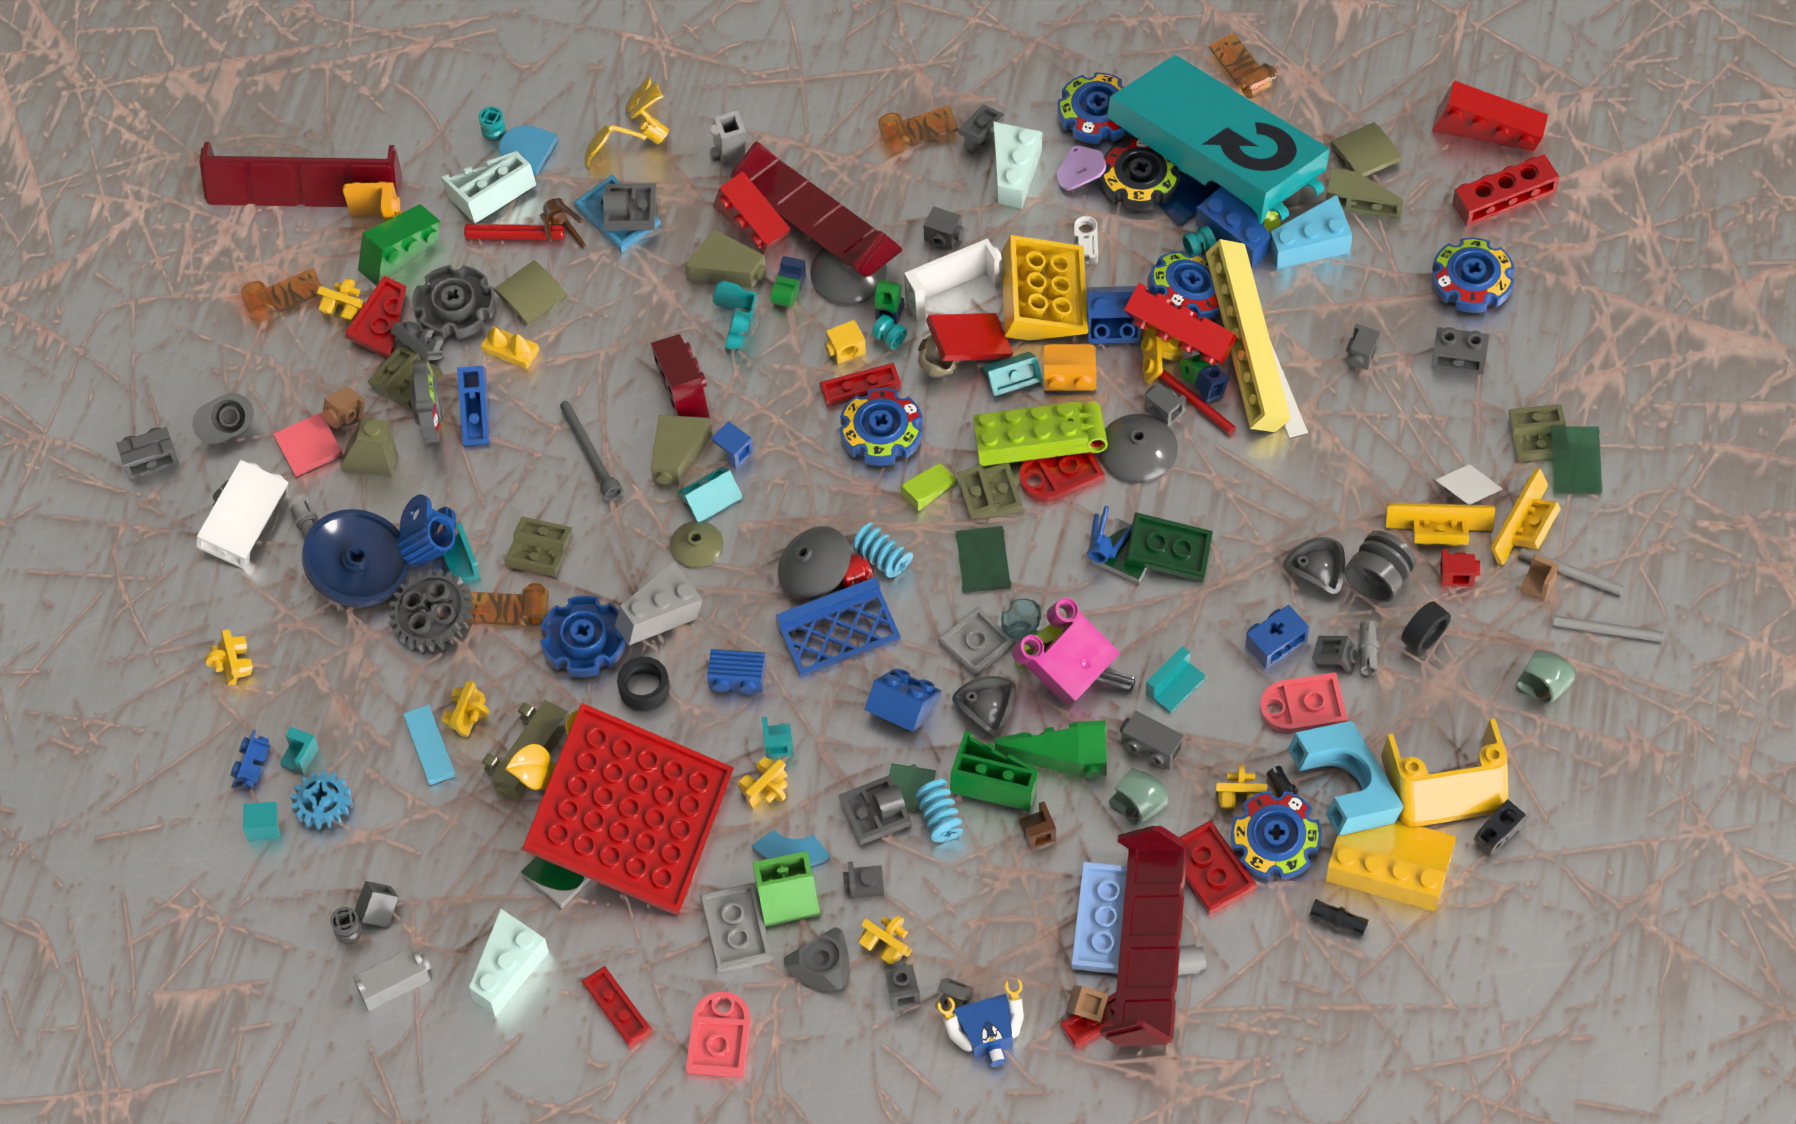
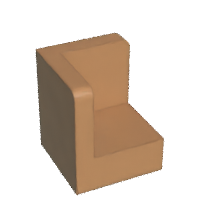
M1534 555L1531 560L1530 569L1521 584L1520 591L1545 602L1555 583L1559 564Z
M1073 985L1066 1013L1101 1022L1109 994L1084 986Z

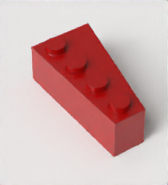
M1140 282L1138 283L1124 309L1133 320L1132 324L1144 331H1146L1147 327L1156 331L1155 336L1165 342H1169L1170 339L1178 342L1179 349L1189 354H1192L1193 351L1201 354L1200 359L1214 366L1216 362L1221 365L1224 364L1237 340V336L1233 332L1205 317L1198 318L1195 312L1183 305L1175 306L1173 301L1160 293H1156V295L1151 294L1147 286Z

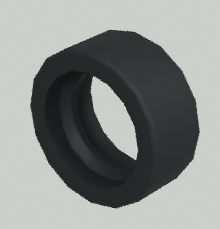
M1435 601L1427 603L1406 625L1401 640L1417 654L1424 653L1438 641L1447 629L1451 620L1450 613Z
M644 656L636 657L626 662L618 672L617 685L621 700L630 708L648 711L660 706L669 695V676L666 667L657 659ZM649 672L658 676L659 686L652 693L637 695L628 689V681L636 674Z

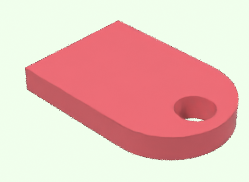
M1336 672L1278 681L1267 687L1261 697L1260 714L1263 721L1271 729L1280 733L1292 734L1348 722ZM1271 704H1276L1282 710L1274 714L1270 713L1267 707Z
M715 992L705 996L697 1004L692 1018L686 1065L687 1074L744 1078L751 1020L749 1009L739 996L730 992ZM720 1002L730 1003L731 1008L727 1012L721 1013L715 1009L716 1005Z

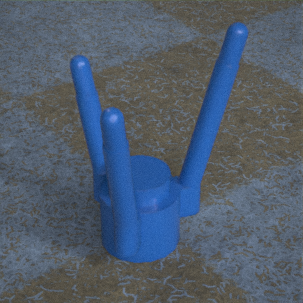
M1104 506L1100 524L1099 514H1094L1087 555L1092 561L1097 563H1105L1108 558L1114 559L1117 551L1129 537L1132 524L1112 547L1111 539L1103 535L1109 506Z

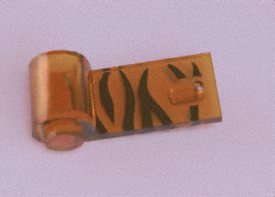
M1234 32L1209 45L1211 52L1247 98L1251 99L1277 84L1278 73L1276 69L1267 63L1259 66Z
M950 105L906 120H902L900 114L893 112L883 115L878 120V127L885 147L893 152H901L906 148L958 131Z
M313 267L268 288L260 281L249 282L242 287L241 295L250 318L255 321H265L278 313L319 296L317 292L321 283Z
M531 583L524 587L522 594L470 592L474 597L471 602L475 609L469 611L473 619L466 620V623L541 626L548 613L549 592L539 583Z

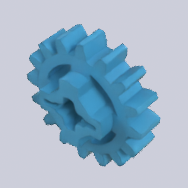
M326 770L322 771L321 776L311 772V779L308 780L302 777L303 785L294 786L297 794L291 795L293 803L291 807L293 812L296 813L298 821L304 820L306 827L309 828L315 823L317 830H320L322 824L326 823L328 828H332L331 821L335 820L341 823L340 815L349 814L347 806L352 805L350 798L352 794L345 779L341 778L338 780L335 772L330 777L327 776Z

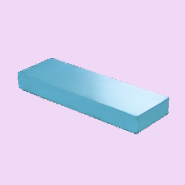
M426 705L404 713L406 724L429 785L455 777L454 769L430 706Z

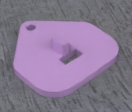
M1079 145L1073 146L1057 170L1060 186L1064 190H1073L1099 178L1106 170L1104 155L1099 150Z

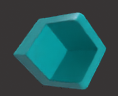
M762 717L766 757L794 755L790 724L768 726L767 717Z
M290 727L285 735L289 747L282 757L280 765L283 768L305 775L319 750V746L314 735Z
M275 801L243 804V830L248 841L281 838V831L277 824L278 805Z

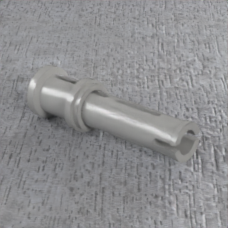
M300 494L287 502V508L296 519V527L303 531L306 537L310 528L318 521V516L309 505V497L305 494Z

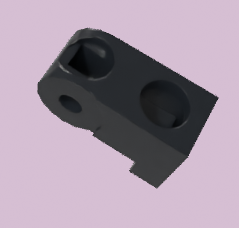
M1507 799L1478 830L1474 841L1490 855H1493L1516 832L1519 833L1526 826L1527 815Z

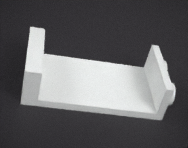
M987 238L905 272V301L916 321L926 317V298L981 275L987 274L994 288L1000 287L999 276L1002 275L999 261L1002 258L996 246L993 247Z
M240 460L198 533L196 547L245 570L249 562L250 551L281 496L286 497L288 481L279 474H270L262 470L255 463H247Z

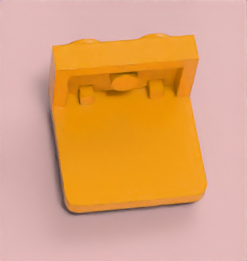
M355 182L343 186L345 199L352 217H384V221H387L403 213L400 209V198L396 195L393 182Z
M1092 344L1045 345L1044 391H1096L1095 346Z

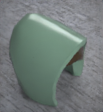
M1537 649L1515 686L1538 701L1549 705L1571 687L1575 681L1576 671L1562 656Z
M1132 768L1116 785L1115 791L1117 792L1109 800V803L1136 825H1140L1158 814L1168 805L1169 793L1164 784L1156 777Z

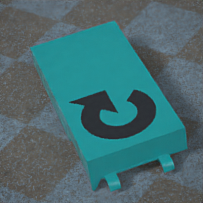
M1173 55L1110 96L1107 118L1171 161L1173 165L1178 167V170L1195 178L1204 185L1208 181H1214L1256 212L1258 224L1260 225L1263 223L1268 211L1277 212L1281 221L1288 217L1289 211L1281 202L1304 186L1312 187L1315 190L1316 196L1324 191L1322 182L1316 179V177L1326 171L1330 152L1329 147L1177 55Z

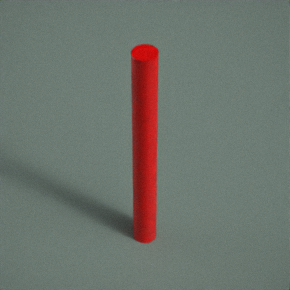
M1163 369L1162 374L1158 376L1160 380L1180 396L1184 395L1190 404L1226 433L1231 435L1235 431L1236 426Z

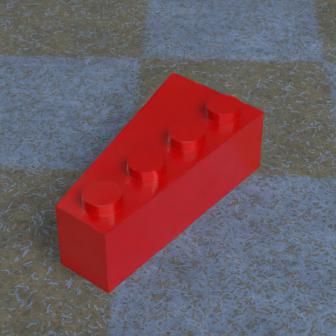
M1454 80L1437 108L1432 131L1535 151L1543 138L1548 114Z

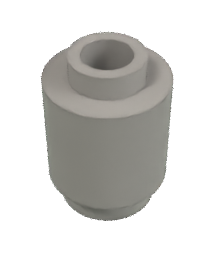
M1195 944L1179 946L1178 975L1199 973V970L1206 969L1203 946L1196 947Z

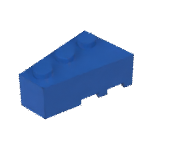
M1222 186L1197 207L1196 226L1199 228L1208 226L1217 242L1222 239L1245 244L1251 268L1269 254L1271 235L1263 223L1261 225L1258 224V217L1255 211Z

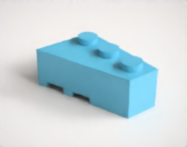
M1333 196L1271 231L1270 253L1276 269L1350 253L1352 233L1338 196Z

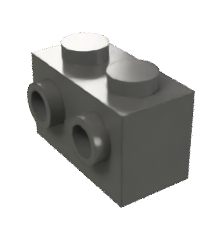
M1437 327L1431 367L1483 374L1489 334L1479 331L1457 330L1451 327Z

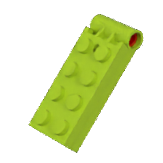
M1082 401L973 415L979 465L982 464V466L1087 452L1100 453L1108 446L1101 406L1093 401L1086 402L1083 405Z

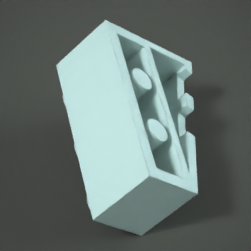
M994 122L998 204L1023 209L1042 152V132Z
M517 151L486 161L487 165L472 170V167L464 169L465 173L449 177V174L441 177L447 197L473 223L479 222L536 186L530 163Z
M502 909L498 914L469 986L473 1001L494 1016L500 1012L549 953L544 937Z

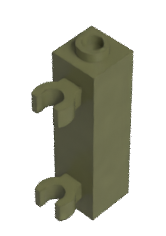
M544 700L538 710L523 702L518 709V712L521 714L519 718L528 723V725L502 762L487 753L482 761V764L485 765L483 769L492 774L494 790L504 798L511 797L518 801L527 788L516 776L505 770L514 754L525 746L538 744L544 747L550 755L566 732L565 724L569 716L568 711L547 700Z

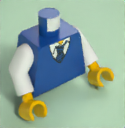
M1017 978L1018 988L1016 990H1010L1008 988V979L1005 981L1004 987L1010 994L1008 999L1006 994L955 1008L953 999L946 996L949 1003L946 1010H942L939 1001L935 1003L936 1010L944 1014L943 1022L950 1040L964 1051H970L974 1058L987 1055L991 1067H998L1006 1063L1007 1060L1003 1050L1013 1047V1039L1019 1035L1024 1014L1022 997L1018 995L1022 990V983L1019 978Z

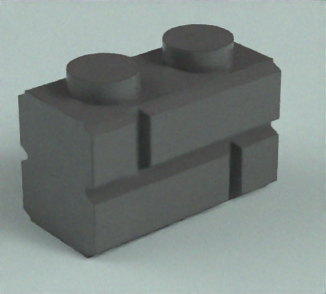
M155 427L145 434L127 436L121 442L116 443L128 479L179 462L167 427Z

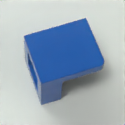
M729 421L712 436V441L727 452L728 463L735 469L754 452L752 438Z

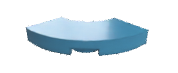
M773 830L752 844V850L764 860L808 851L811 867L830 859V854L814 835L803 839H790L781 836Z

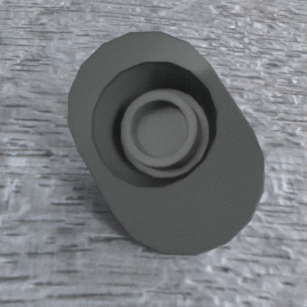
M230 393L203 405L196 411L192 423L194 433L200 440L206 443H222L243 433L250 427L254 417V410L250 401L240 394Z

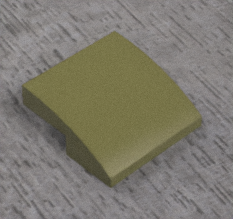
M1375 122L1331 141L1332 150L1345 161V168L1349 171L1358 172L1363 176H1368L1402 161L1395 145Z
M535 260L494 288V291L509 310L512 308L526 326L556 306L568 295L557 281Z
M399 346L367 382L384 396L411 410L410 382L413 380L414 360H421L416 352ZM430 363L435 378L438 380L443 375L440 367Z
M1561 404L1509 409L1511 435L1517 462L1570 458L1571 450L1565 431L1566 420Z
M1009 463L999 464L987 469H983L981 464L956 472L971 519L998 517L1024 510Z
M522 516L513 533V543L504 558L505 567L556 577L571 538L572 527Z

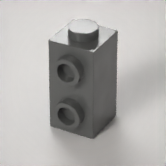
M1135 711L1130 719L1127 717L1121 725V744L1128 751L1147 757L1157 766H1164L1170 769L1183 749V734L1138 711Z

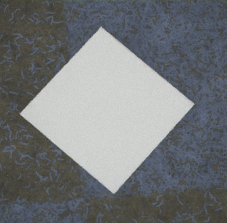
M1470 464L1436 479L1437 482L1468 505L1502 490L1500 486Z

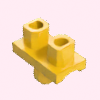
M346 278L343 283H335L334 289L340 292L320 286L317 292L321 296L318 310L333 316L337 305H342L344 307L340 317L346 321L353 322L364 306L361 299L352 297V295L358 297L360 289L354 288V280Z
M222 630V640L218 642V646L210 647L211 652L205 656V663L208 667H215L216 672L224 670L228 686L236 685L238 677L251 675L252 662L250 658L237 659L236 656L246 653L247 643L245 636H231L230 630Z
M466 681L463 688H454L451 701L456 707L454 710L444 711L441 720L447 728L455 729L461 737H468L473 724L477 723L478 718L485 719L488 717L490 710L484 705L486 702L485 695L476 689L474 681Z
M764 756L756 765V771L761 777L756 781L747 774L738 782L739 790L746 796L747 805L750 808L754 809L762 800L769 804L773 799L782 802L786 798L783 789L788 785L784 780L787 777L784 770L786 764L782 760L778 759L774 762Z
M1238 765V772H1227V781H1238V783H1216L1215 794H1218L1220 809H1235L1236 795H1246L1247 801L1252 796L1267 791V784L1244 783V781H1255V773H1245L1244 765Z
M897 915L892 920L884 916L880 923L887 927L885 931L866 918L861 924L865 929L858 943L873 952L880 940L886 942L887 946L879 957L890 965L898 962L903 955L909 957L913 951L894 937L897 934L904 938L908 933L907 930L902 928L904 919L901 916Z

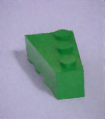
M419 204L363 232L358 271L376 286L384 275L390 278L438 240L440 220Z
M965 730L950 773L951 793L1031 811L1037 792L1039 770L1010 754L1006 756L994 749V745L988 742L986 744L972 737V733Z

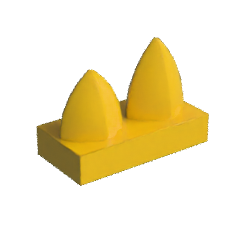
M493 326L481 344V349L485 353L527 369L538 353L539 346L537 343L524 339L520 334L514 335Z

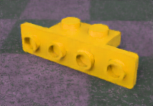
M1148 327L1146 331L1142 330L1141 349L1143 351L1142 371L1144 372V382L1150 384L1163 372L1162 358L1179 362L1184 356L1183 350L1178 348V342L1172 339L1169 342H1165L1155 336L1156 331Z
M1535 468L1530 478L1527 479L1524 489L1519 498L1515 500L1510 514L1504 520L1501 530L1492 542L1491 551L1498 564H1505L1514 546L1539 549L1560 511L1558 502L1541 500L1548 487L1541 469Z
M1388 503L1386 527L1413 529L1414 543H1421L1423 545H1468V530L1492 531L1494 529L1495 506Z

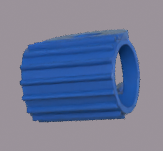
M423 494L414 496L405 506L400 520V537L398 538L397 546L399 553L403 556L402 559H405L408 564H413V567L417 565L421 567L452 550L451 547L454 545L456 529L455 511L449 507H442L436 511L432 509L429 497ZM419 509L417 517L413 520L415 512ZM440 524H443L441 531L438 533Z

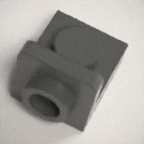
M1318 636L1312 660L1318 665H1341L1346 672H1352L1354 663L1358 660V649L1349 636Z
M847 862L848 872H843L844 889L850 888L851 899L884 896L882 865L854 868L853 862Z

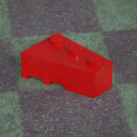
M743 171L719 188L713 207L744 235L755 249L765 254L788 237L791 228Z

